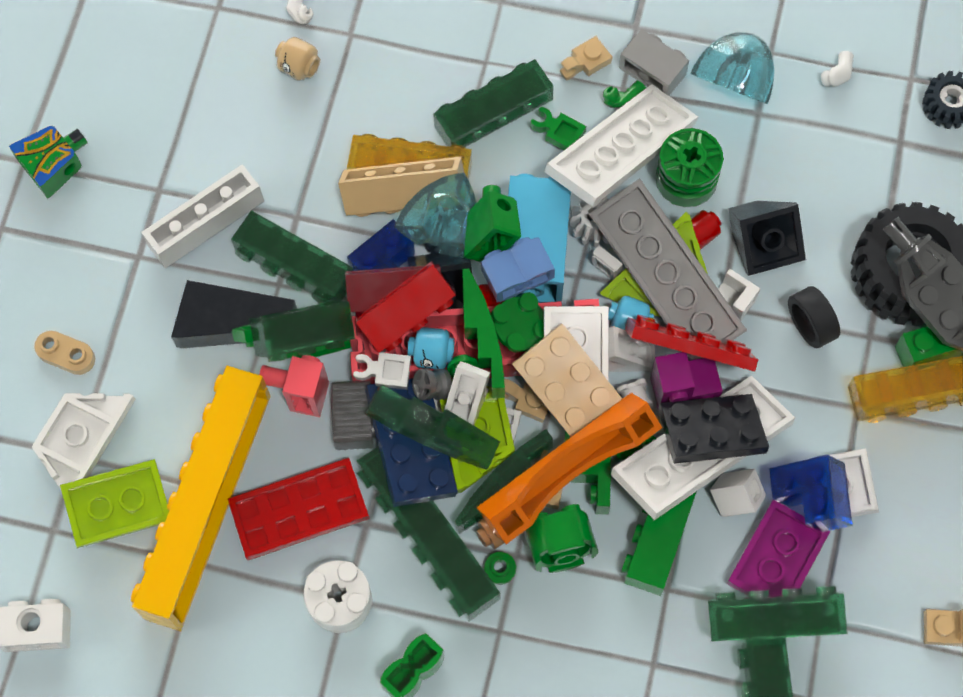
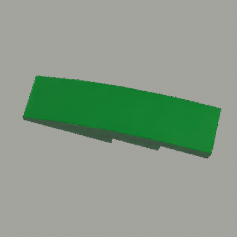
M463 269L465 339H478L479 368H491L492 398H505L502 355L495 325L485 298L471 271Z

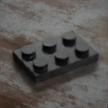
M752 394L660 403L658 412L674 464L767 454L769 444Z

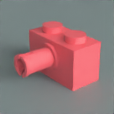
M302 355L301 358L292 356L288 371L268 367L267 365L261 367L259 375L263 376L267 386L283 389V395L291 412L320 418L329 386L323 362H320L314 356Z

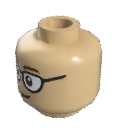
M291 37L286 42L282 41L275 51L278 69L296 80H304L307 77L311 78L316 73L320 64V57H318L316 47L298 37Z

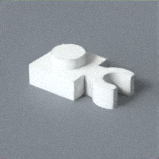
M380 352L378 361H372L367 355H356V361L366 363L367 369L364 372H354L353 376L355 379L364 381L371 377H376V386L408 389L411 356Z

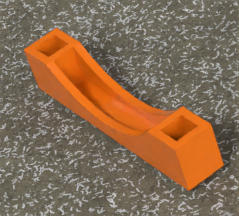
M630 393L476 508L492 532L507 545L531 527L547 503L575 477L611 456L639 446L663 427L649 404L633 393Z

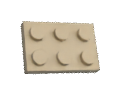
M560 324L512 363L570 437L622 400V397L563 324Z

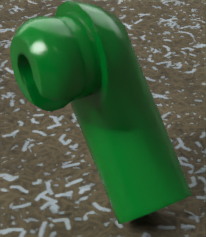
M638 80L626 91H618L617 88L612 86L607 87L603 91L604 103L611 108H621L645 90L646 87Z

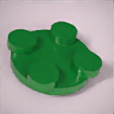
M527 292L521 297L507 299L492 310L491 316L497 338L510 351H528L544 338V312L538 305V299L533 293Z

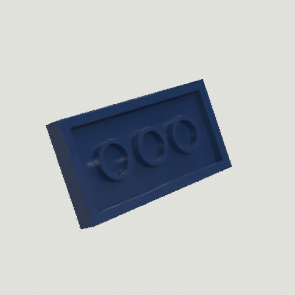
M413 378L409 379L407 390L380 387L375 384L367 385L365 389L393 507L456 497L458 491L434 398L419 400L414 394Z

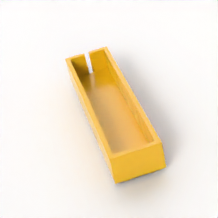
M228 365L223 375L219 374L215 381L214 392L216 394L212 403H208L204 409L202 420L205 422L201 432H196L191 443L192 455L189 462L185 461L181 467L179 474L181 483L177 492L173 491L169 498L167 509L170 511L166 521L161 522L157 528L155 535L157 544L153 553H148L143 565L145 574L142 582L135 585L131 595L132 608L144 620L180 632L228 510V498L233 497L271 397L263 376Z

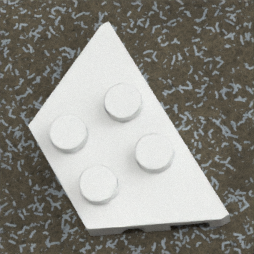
M65 393L32 445V449L59 488L62 484L90 476L136 400L133 395L106 396L104 393H92L87 396L80 393Z

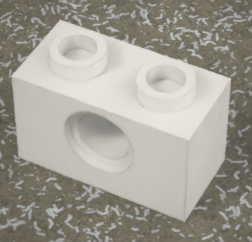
M43 599L39 605H28L26 601L8 602V606L0 607V649L4 652L70 648L71 609L64 603H61L59 599ZM40 617L39 627L35 631L28 632V623L33 618Z

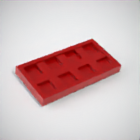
M637 315L636 319L629 317L627 319L625 331L633 339L755 372L759 359L751 353L752 349L747 348L746 344L728 339L727 344H723L720 340L715 339L716 336L698 331L697 335L694 336L686 331L685 327L672 323H667L665 328L659 326L660 324L656 323L655 319L643 315Z
M349 458L228 498L247 561L370 519Z

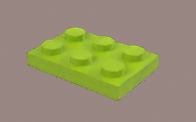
M155 459L60 485L77 548L159 526L161 522L166 521L169 513Z

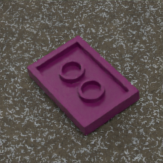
M773 499L730 576L727 585L785 616L831 531Z

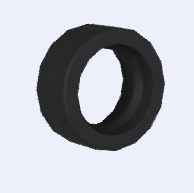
M809 286L789 297L788 309L791 318L801 336L813 348H821L839 338L841 331L837 315L819 289Z

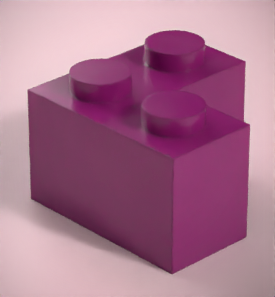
M685 352L658 356L654 359L650 380L657 409H659L660 403L715 398L722 395L723 390L714 360L701 358L688 361L687 353Z

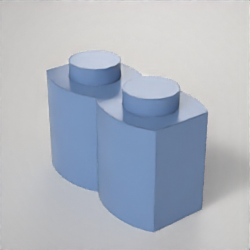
M529 237L522 238L515 242L510 250H494L488 253L484 260L481 261V271L497 302L505 301L525 290L545 284L555 277V268L539 237L533 239Z

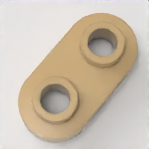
M43 332L35 341V352L43 362L76 375L85 374L95 364V354L89 345L59 332ZM53 341L54 346L50 349H46V344L48 342ZM75 353H82L78 360L72 359Z

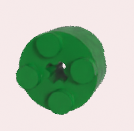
M578 504L565 506L560 512L552 514L541 512L533 525L525 530L534 565L539 572H542V567H548L549 573L570 570L585 564L583 560L585 556L591 554L593 559L599 552L588 514L582 511Z

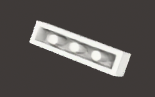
M242 164L141 233L150 250L163 267L167 268L263 203L264 198L260 186Z

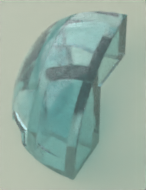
M736 32L725 35L713 42L700 55L690 74L768 104L774 83V62L771 51L762 38L748 32Z
M465 173L442 177L421 189L405 205L395 223V228L418 245L430 243L433 246L439 247L440 254L465 258L467 215L469 210L476 204L472 186Z

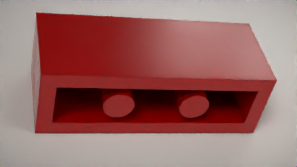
M431 261L356 317V324L378 353L384 349L390 352L402 343L401 336L409 330L415 333L428 323L426 318L433 312L437 311L440 314L454 303L452 298L456 294Z

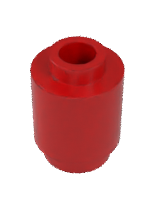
M701 210L691 218L700 250L721 234L720 226L722 223L714 212Z

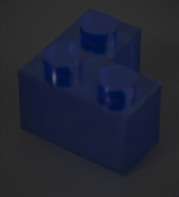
M393 219L347 256L350 271L400 267L408 261L407 257L415 255L414 240Z
M824 455L769 468L772 499L789 507L803 505L806 525L822 532L853 526L844 462L830 455Z

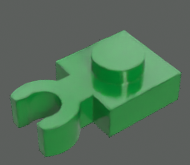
M544 107L539 108L538 115L543 117L545 121L538 122L532 119L530 126L536 132H547L545 141L562 150L567 149L583 137L586 132V126L563 113H560L556 119Z

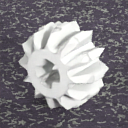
M607 196L594 207H591L581 199L579 206L572 208L571 214L573 217L569 219V225L574 228V238L582 236L583 245L587 244L589 240L593 241L596 248L599 246L600 240L609 244L594 221H590L592 218L589 216V213L609 200Z

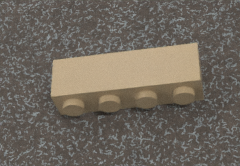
M461 156L343 170L338 182L346 216L356 215L359 217L384 211L391 214L402 209L414 208L415 210H425L431 206L439 205L454 207L464 203L468 190Z

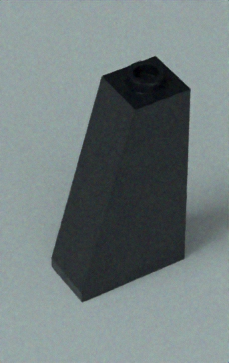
M187 280L171 337L178 348L240 344L241 342L234 341L232 329L287 314L301 316V312L298 311L296 302L293 299Z

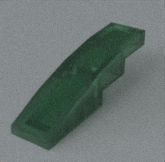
M383 384L376 389L365 412V415L424 446L485 470L489 468L500 443L499 440L446 409L441 413L416 397L408 400Z
M547 429L519 447L474 492L455 520V529L458 534L483 519L476 507L532 467L531 461L539 457L544 450L549 451L553 448V438Z

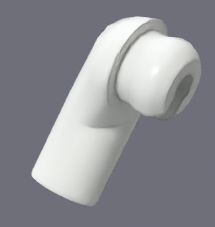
M288 0L286 10L289 15L299 24H308L313 17V10L311 8L307 9L306 5L302 4L303 0Z
M840 52L838 65L830 70L823 71L821 81L824 86L832 85L835 87L849 81L852 75V52Z

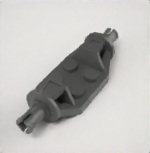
M897 217L883 229V232L901 250L900 255L894 260V263L898 266L901 295L944 345L963 351V266L952 253L930 240L932 236L929 233L922 238H915L900 218ZM910 257H912L921 272L918 277H915L908 261Z

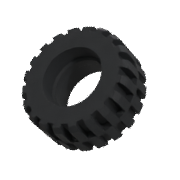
M912 202L910 207H906L905 203L895 204L892 210L885 208L880 211L876 218H872L866 224L851 258V265L853 266L851 278L854 282L858 281L855 287L858 296H865L867 299L864 304L870 310L874 307L880 311L878 316L887 320L888 316L896 318L895 323L905 325L907 320L912 321L913 326L923 325L924 321L902 297L899 276L894 273L887 262L886 250L896 246L890 237L883 232V229L890 222L899 217L915 238H922L929 233L932 236L930 240L952 253L963 266V224L957 225L954 222L955 217L949 212L946 215L938 212L939 207L937 206L922 207V202Z

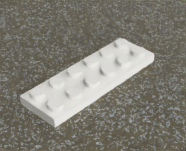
M651 84L548 162L544 172L591 207H594L660 153L663 142L670 134L680 129L692 128L696 124L698 116Z
M752 375L720 396L752 394L767 441H770L790 427L795 420V417ZM664 433L613 467L611 476L656 520L747 456L674 464Z

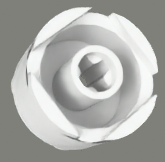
M330 561L317 567L307 576L304 587V601L312 619L322 628L334 633L350 632L361 626L371 610L373 600L370 586L363 572L353 563L345 561ZM336 592L342 593L341 602L336 603L334 599Z

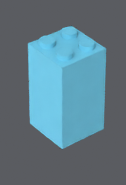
M531 174L510 175L508 196L517 201L521 229L520 239L539 237L555 268V277L552 280L538 287L525 290L515 296L521 297L524 293L530 292L537 297L538 303L558 301L562 303L571 191L552 177L539 178Z

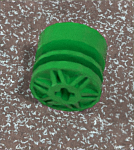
M687 128L670 134L663 142L655 177L657 188L666 200L681 207H695L707 202L715 193L724 161L722 147L716 138L706 131Z

